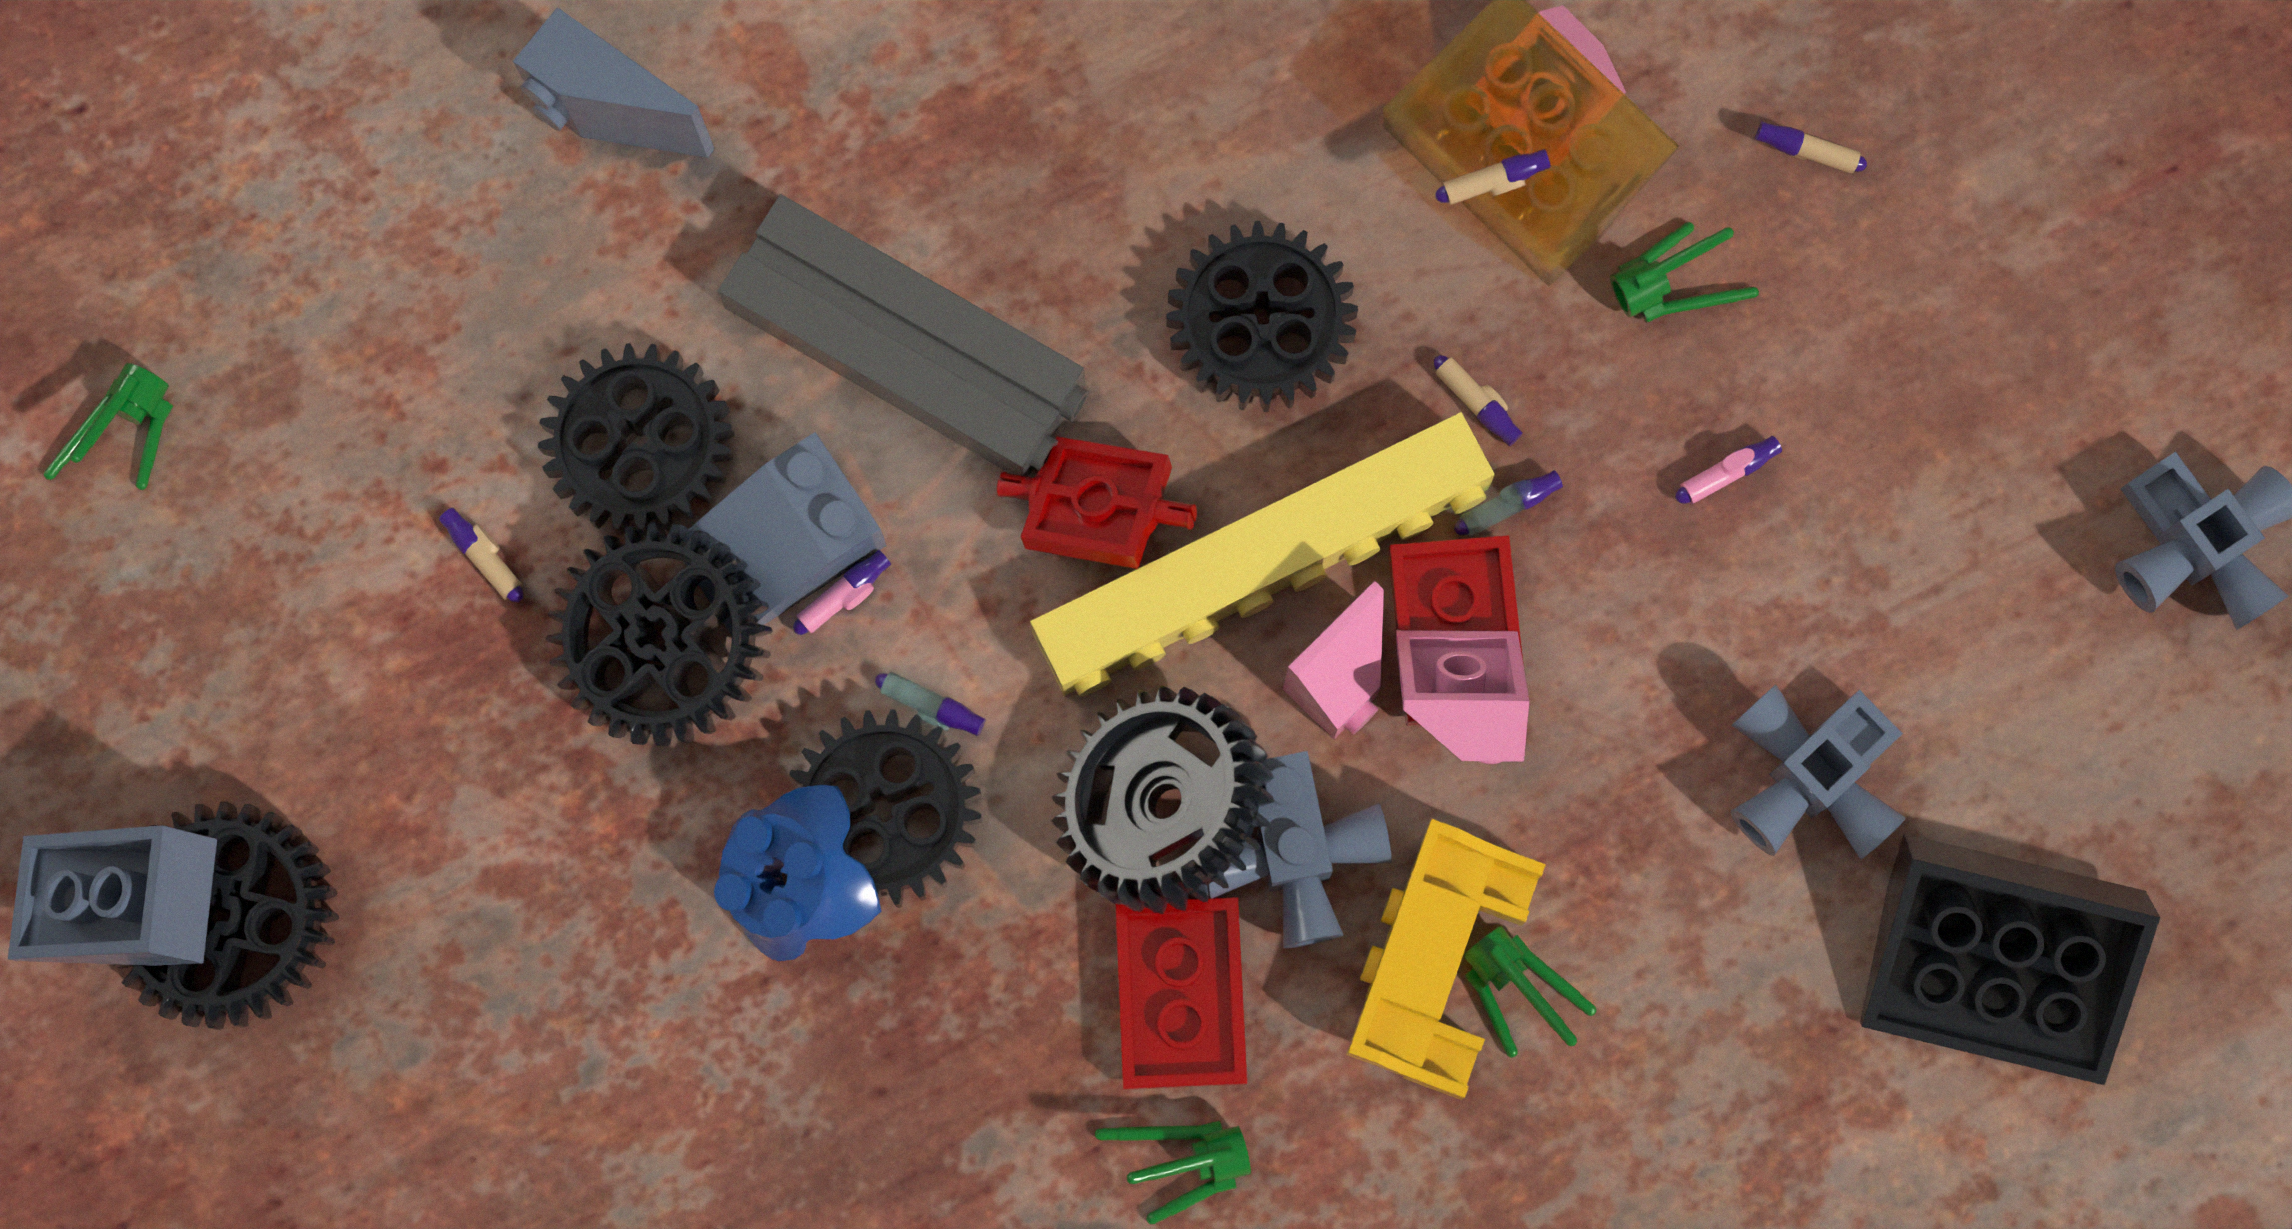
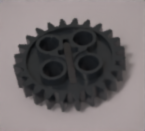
M1255 221L1252 236L1245 238L1235 224L1231 225L1230 242L1224 244L1215 235H1209L1208 248L1210 254L1207 256L1201 251L1192 249L1189 261L1195 271L1178 268L1176 271V281L1184 289H1172L1168 293V303L1180 309L1166 314V327L1181 330L1170 337L1171 350L1188 349L1180 359L1181 370L1187 371L1199 367L1200 371L1196 377V387L1201 389L1212 381L1217 383L1216 401L1219 403L1231 391L1238 393L1239 410H1244L1251 396L1259 397L1263 411L1269 412L1272 396L1280 395L1288 409L1292 408L1294 404V390L1298 388L1312 399L1315 397L1317 390L1314 377L1331 384L1334 381L1335 371L1328 361L1345 365L1349 352L1339 343H1353L1356 335V329L1345 324V322L1357 318L1358 306L1351 303H1343L1353 294V282H1335L1342 274L1344 264L1342 261H1338L1325 266L1323 262L1328 246L1323 243L1310 252L1306 249L1308 232L1305 230L1300 232L1293 242L1286 240L1284 223L1278 224L1273 236H1265L1261 222ZM1290 277L1300 281L1305 290L1297 296H1284L1277 291L1274 284L1282 278ZM1235 280L1245 287L1246 292L1239 298L1228 299L1219 295L1215 288L1222 281ZM1255 309H1266L1269 324H1258L1257 317L1254 315ZM1304 310H1311L1314 313V317L1306 318L1298 314ZM1217 314L1224 319L1220 322H1212L1209 317ZM1294 333L1302 336L1307 341L1308 347L1300 353H1288L1281 349L1277 340L1285 334ZM1239 336L1248 343L1250 348L1242 355L1231 356L1222 352L1218 344L1225 337Z
M631 343L625 345L623 360L615 361L606 348L602 349L601 367L595 369L590 363L582 359L579 361L584 378L579 382L565 375L561 378L569 392L567 397L549 395L547 398L550 405L558 413V416L540 419L539 423L542 428L554 435V437L539 442L538 448L543 455L556 458L542 466L543 471L548 478H561L553 487L554 492L560 499L574 495L569 508L577 517L592 507L589 521L597 529L601 528L609 517H612L613 529L618 535L623 536L625 527H628L630 521H635L637 527L646 536L648 523L651 522V519L658 518L667 531H670L673 524L671 513L679 510L685 517L692 520L695 516L689 502L694 497L709 504L713 501L705 487L707 481L715 483H725L726 481L723 472L715 464L716 462L732 461L734 457L730 448L719 443L735 436V431L731 424L717 422L730 413L726 401H712L720 391L714 380L699 384L704 373L698 363L690 365L682 372L683 358L676 350L663 363L661 362L660 352L656 344H650L644 359L638 358ZM644 389L648 391L646 401L639 408L626 410L620 407L622 398L630 390ZM666 400L673 401L671 407L660 412L661 405ZM682 424L693 427L692 436L685 444L677 447L665 444V437L674 426ZM605 433L609 435L607 445L599 453L588 455L581 452L582 444L591 434ZM634 433L640 437L646 435L648 440L644 445L639 446L634 442L628 444L626 439L630 434ZM613 467L612 475L608 479H601L602 472ZM650 469L654 472L652 482L644 490L636 492L626 489L627 479L634 471Z
M891 709L888 713L885 725H877L871 711L866 710L863 718V728L855 730L846 717L840 719L843 736L836 740L832 735L821 730L819 735L825 749L819 754L804 748L801 752L811 765L809 771L791 770L789 775L802 787L832 786L836 782L845 779L857 783L859 786L858 797L848 807L850 820L863 817L876 810L874 799L884 795L889 803H894L912 794L920 786L928 783L932 784L934 789L930 794L911 798L894 805L891 808L893 816L891 820L882 822L878 815H871L850 827L843 842L845 853L852 857L853 844L861 836L873 834L882 838L884 847L880 857L873 863L863 864L874 880L879 901L882 892H889L894 905L900 908L903 904L904 890L912 888L916 896L923 901L926 899L924 881L931 878L944 888L948 885L946 877L941 870L946 863L959 869L965 867L963 860L956 852L957 847H976V839L970 833L964 831L965 825L982 823L983 817L981 813L968 809L966 804L978 800L982 797V794L978 787L962 785L963 782L975 773L972 764L954 766L953 763L963 751L960 744L955 743L941 749L940 745L944 737L943 728L937 726L926 736L922 735L923 721L921 716L917 714L910 720L907 727L903 728L900 727L899 717L895 709ZM907 755L915 761V770L912 776L901 783H893L886 780L883 776L886 762L893 756ZM922 809L933 810L940 817L937 831L930 837L923 839L910 835L907 825L912 814Z

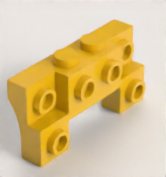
M1431 819L1404 891L1393 887L1380 922L1391 927L1383 949L1372 945L1363 967L1360 980L1369 983L1370 986L1346 1055L1399 1074L1406 1080L1454 1098L1464 1099L1469 1087L1467 1083L1477 1054L1482 1050L1485 1039L1438 1021L1442 1017L1478 911L1522 926L1527 920L1529 914L1528 907L1538 879L1542 876L1546 864L1493 845L1454 826Z

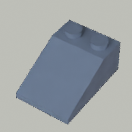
M558 7L513 60L524 81L520 86L521 90L535 102L532 108L533 112L547 125L557 131H560L565 125L582 138L706 158L715 149L697 105Z
M816 432L764 464L688 529V540L695 530L706 532L711 536L708 550L719 541L730 546L731 550L724 563L733 558H740L748 564L738 579L754 578L761 583V586L748 595L749 600L767 602L769 605L768 610L754 615L755 623L762 625L770 622L844 574L854 565L864 561L876 551L887 546L880 527ZM705 579L698 585L709 602L712 603L716 594L715 586L710 579ZM730 616L723 623L732 635L733 627Z
M163 825L23 836L8 959L29 962L154 966L203 963L217 839Z

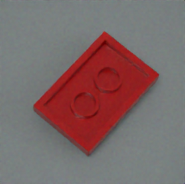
M1509 535L1394 544L1389 546L1388 555L1396 630L1518 632L1522 654ZM1405 712L1406 726L1420 725Z
M1238 897L1208 899V902L1188 899L1186 911L1176 909L1168 903L1163 914L1154 913L1147 907L1138 912L1129 909L1123 904H1115L1123 1090L1247 1085Z

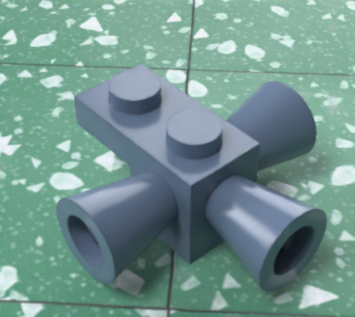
M2174 452L2121 488V491L2161 544L2119 561L2115 565L2116 576L2127 596L2142 610L2150 613L2154 612L2185 579L2193 586L2210 574L2236 630L2289 597L2287 593L2242 554L2265 539L2260 531L2292 519V485L2276 469L2263 466L2235 495L2227 489L2215 498L2210 499L2179 455Z
M1776 684L1731 725L1782 761L1769 773L1777 783L1731 810V816L1736 825L1749 840L1765 853L1772 856L1777 853L1804 812L1810 818H1813L1825 809H1828L1860 860L1879 846L1906 819V817L1855 783L1871 767L1870 764L1903 734L1861 690L1853 694L1810 736Z
M1308 751L1266 759L1261 764L1270 770L1274 778L1261 787L1273 796L1275 802L1261 806L1258 809V813L1270 823L1268 827H1258V839L1255 840L1260 844L1261 849L1255 850L1245 847L1239 857L1246 865V870L1241 871L1231 866L1224 873L1229 888H1222L1215 882H1211L1207 885L1209 897L1212 899L1266 876L1269 892L1283 889V948L1307 946L1340 938L1344 934L1321 882L1329 880L1333 872L1331 863H1392L1390 841L1381 805L1379 803L1323 826Z

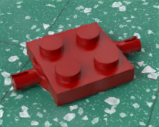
M1056 436L1055 439L1058 440L1057 445L1053 446L1048 461L1034 478L1002 472L1000 474L1001 480L998 479L997 495L999 497L1029 501V514L1020 536L1025 549L1129 568H1139L1148 538L1159 523L1192 530L1194 527L1193 521L1195 522L1197 517L1196 504L1164 500L1163 494L1172 470L1171 461L1167 454Z

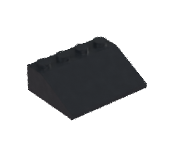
M1904 833L1886 890L1860 1020L1861 1027L2105 1085L2161 917L2145 890Z

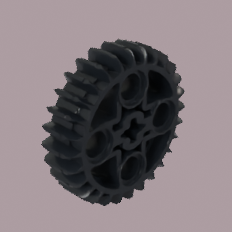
M650 522L648 523L645 539L639 528L634 526L625 527V545L615 536H603L607 554L604 556L592 549L583 550V554L591 567L587 571L575 567L567 568V572L578 583L574 590L567 588L555 589V593L568 603L565 611L555 610L548 612V616L563 623L562 632L547 635L546 640L550 643L563 645L564 654L551 659L549 664L554 667L569 668L570 674L558 682L557 686L564 690L579 688L581 691L571 702L570 706L576 710H586L594 705L587 722L592 726L600 727L610 720L608 735L613 738L625 737L630 729V742L632 744L645 745L652 732L653 741L656 746L671 745L674 730L678 741L681 743L693 742V724L704 734L716 732L712 714L715 713L724 720L731 721L735 719L736 715L728 701L731 698L742 702L751 701L752 697L741 686L744 679L762 681L764 679L760 672L750 667L753 658L762 659L771 656L770 651L755 646L756 637L771 634L773 631L771 627L755 623L754 615L768 610L769 605L767 602L749 600L748 595L758 589L761 583L754 578L739 580L738 577L748 564L740 558H733L724 563L731 550L730 546L719 541L708 550L711 536L706 532L695 530L688 540V528L686 526L676 523L672 524L668 536H666L665 527L662 524ZM668 558L684 561L690 565L680 570L668 583L661 587L652 575L640 565V562L650 559ZM627 574L631 580L632 590L627 600L618 605L612 597V586L619 576ZM710 579L715 586L716 594L714 601L706 609L699 610L694 602L695 588L703 580ZM654 602L674 606L676 611L656 606ZM595 607L614 631L589 651V625ZM731 616L733 627L732 644L727 663H725L704 638ZM688 618L694 619V621L690 623ZM653 622L667 625L661 633L666 641L664 643L665 646L652 644L658 636L653 628L655 626ZM619 659L624 666L625 676L620 686L612 691L605 682V671L611 661ZM645 659L662 662L665 666L647 664ZM702 664L708 672L709 680L706 689L698 696H694L687 687V677L693 667ZM657 681L668 697L679 705V708L665 711H648L631 706L629 703L640 697Z
M227 801L219 803L216 817L210 807L204 804H196L194 823H192L189 817L180 812L171 813L175 829L217 839L204 961L211 960L214 965L215 977L211 985L202 991H198L193 979L194 972L201 963L168 965L167 973L160 965L112 964L119 968L134 967L122 980V984L131 989H139L145 986L138 999L140 1003L152 1007L162 1001L158 1012L161 1017L173 1020L182 1011L181 1023L195 1028L199 1027L205 1015V1023L209 1029L221 1030L224 1028L227 1013L231 1024L240 1028L248 1026L249 1008L255 1016L266 1020L272 1017L268 1001L271 998L284 1006L293 1005L292 997L286 989L291 983L306 989L312 987V983L302 973V970L306 965L318 968L326 966V962L313 952L316 944L333 945L335 939L320 931L321 923H328L339 919L337 913L321 908V901L335 897L338 893L333 887L317 885V881L329 874L331 869L328 865L320 862L308 864L319 852V849L315 844L306 841L296 846L303 834L300 828L288 824L280 831L283 823L281 816L273 812H267L260 820L261 811L251 804H244L238 815L237 807ZM247 841L250 848L249 858L240 869L232 871L228 864V855L237 843ZM275 857L284 866L293 882L297 901L294 904L280 898L265 895ZM216 909L231 910L227 922L213 921V914ZM287 913L292 921V931L286 940L274 945L269 935L270 926L278 916ZM248 951L280 958L279 962L267 975L249 986L238 989Z

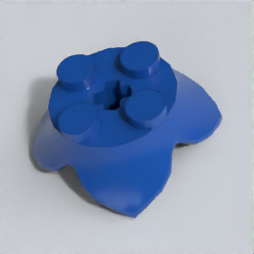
M817 785L792 790L783 794L762 810L751 809L743 813L732 826L722 852L719 879L714 888L716 902L722 909L730 911L750 941L761 953L772 960H795L805 952L806 942L809 940L838 939L854 934L882 912L873 878L862 863L847 855L843 849V842L850 829V813L838 786ZM782 873L788 876L786 885L783 881Z

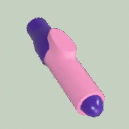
M1770 436L1761 442L1745 446L1728 455L1723 461L1681 483L1680 489L1675 495L1676 500L1682 504H1694L1737 479L1752 474L1760 469L1768 460L1782 453L1779 441L1776 437Z
M878 550L868 559L846 571L841 579L796 615L797 620L793 625L794 633L803 635L810 632L812 634L843 607L851 610L859 605L871 594L874 589L872 585L880 574L892 565L887 557Z

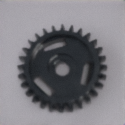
M1161 686L1158 689L1156 698L1144 690H1139L1136 706L1132 707L1125 700L1117 699L1118 714L1110 718L1104 713L1097 712L1101 727L1094 734L1087 730H1080V734L1086 741V744L1080 752L1066 751L1067 756L1075 762L1071 772L1056 773L1058 778L1067 784V790L1053 795L1052 799L1055 804L1065 811L1055 816L1051 821L1056 828L1064 832L1056 843L1061 850L1069 854L1066 863L1073 871L1081 875L1080 880L1086 886L1099 892L1102 897L1114 904H1123L1129 909L1138 912L1147 907L1154 913L1163 914L1168 903L1176 909L1186 911L1189 893L1202 902H1208L1207 885L1215 882L1222 888H1229L1224 873L1231 866L1241 871L1246 870V865L1239 857L1244 848L1261 849L1260 844L1251 834L1254 827L1270 826L1269 821L1258 813V809L1261 806L1275 802L1273 796L1261 787L1270 782L1274 776L1269 769L1261 764L1266 760L1268 754L1256 742L1258 736L1250 726L1243 722L1240 718L1241 716L1229 706L1221 704L1209 694L1203 693L1199 696L1192 689L1186 687L1181 688L1177 694L1172 689ZM1181 732L1201 733L1217 745L1220 757L1212 767L1176 743L1175 740ZM1112 782L1105 825H1102L1104 801ZM1178 789L1181 793L1179 809L1171 817L1159 819L1156 814L1158 799L1166 791ZM1203 836L1190 850L1166 864L1156 866L1159 858Z

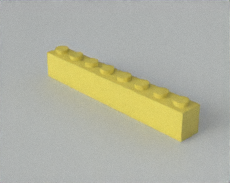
M1462 412L1030 621L1032 633L1063 696L1077 691L1079 697L1087 696L1111 683L1112 680L1109 674L1129 664L1136 671L1159 661L1166 655L1163 648L1180 639L1185 638L1187 644H1193L1207 638L1220 629L1217 621L1236 612H1239L1241 618L1254 615L1274 602L1271 595L1291 585L1295 592H1299L1317 584L1327 576L1324 569L1344 559L1349 566H1352L1372 557L1380 551L1378 543L1399 533L1402 540L1409 539L1434 524L1431 517L1451 507L1455 514L1475 507L1487 498L1484 491L1489 489L1495 474Z

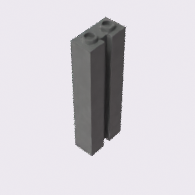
M782 194L779 195L755 232L757 238L747 254L742 252L717 290L725 309L1010 474L1028 477L1033 468L1040 470L1048 461L1053 446H1056L1058 440L1053 438L1064 418L1072 422L1077 417L1089 394V391L1084 389L1085 370L1081 365Z

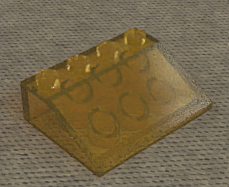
M1493 0L1383 108L1384 129L1442 185L1445 181L1497 164L1503 159L1515 155L1531 154L1543 149L1546 150L1551 168L1537 172L1526 179L1524 186L1493 196L1489 191L1461 201V203L1548 287L1595 242L1679 148V145L1525 0Z

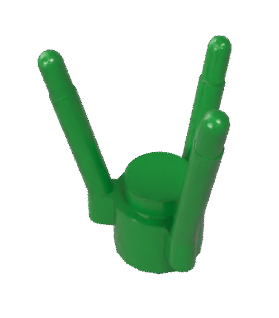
M1686 222L1637 258L1618 266L1619 271L1610 275V282L1623 312L1628 317L1641 313L1644 321L1648 323L1666 314L1728 304L1757 297L1759 295L1758 288L1748 287L1663 302L1662 296L1671 292L1666 274L1732 238L1734 235L1733 229L1730 227L1724 228L1661 262L1655 261L1694 231L1693 223Z
M126 363L117 379H114L105 397L44 471L45 479L53 480L70 460L74 463L80 462L102 435L115 415L138 425L142 423L144 417H149L151 420L136 479V487L139 490L146 489L151 470L153 469L163 425L173 408L171 403L162 399L169 388L168 383L140 366Z
M1502 926L1490 932L1463 955L1473 968L1465 977L1477 991L1496 1035L1499 1037L1505 1053L1510 1058L1517 1056L1518 1049L1489 986L1491 982L1498 991H1501L1513 982L1568 1046H1575L1577 1044V1037L1523 974L1528 969L1525 964L1586 1015L1593 1016L1597 1011L1595 1005L1580 994L1576 988L1531 952L1518 935L1511 938Z
M1220 1120L1193 1126L1098 1128L1094 1134L1098 1140L1119 1141L1202 1139L1200 1142L1192 1143L1193 1156L1128 1173L1126 1180L1129 1184L1153 1181L1196 1169L1200 1180L1212 1179L1147 1214L1146 1221L1151 1225L1173 1216L1216 1193L1237 1188L1235 1178L1251 1174L1249 1155L1240 1127L1235 1126L1222 1129Z

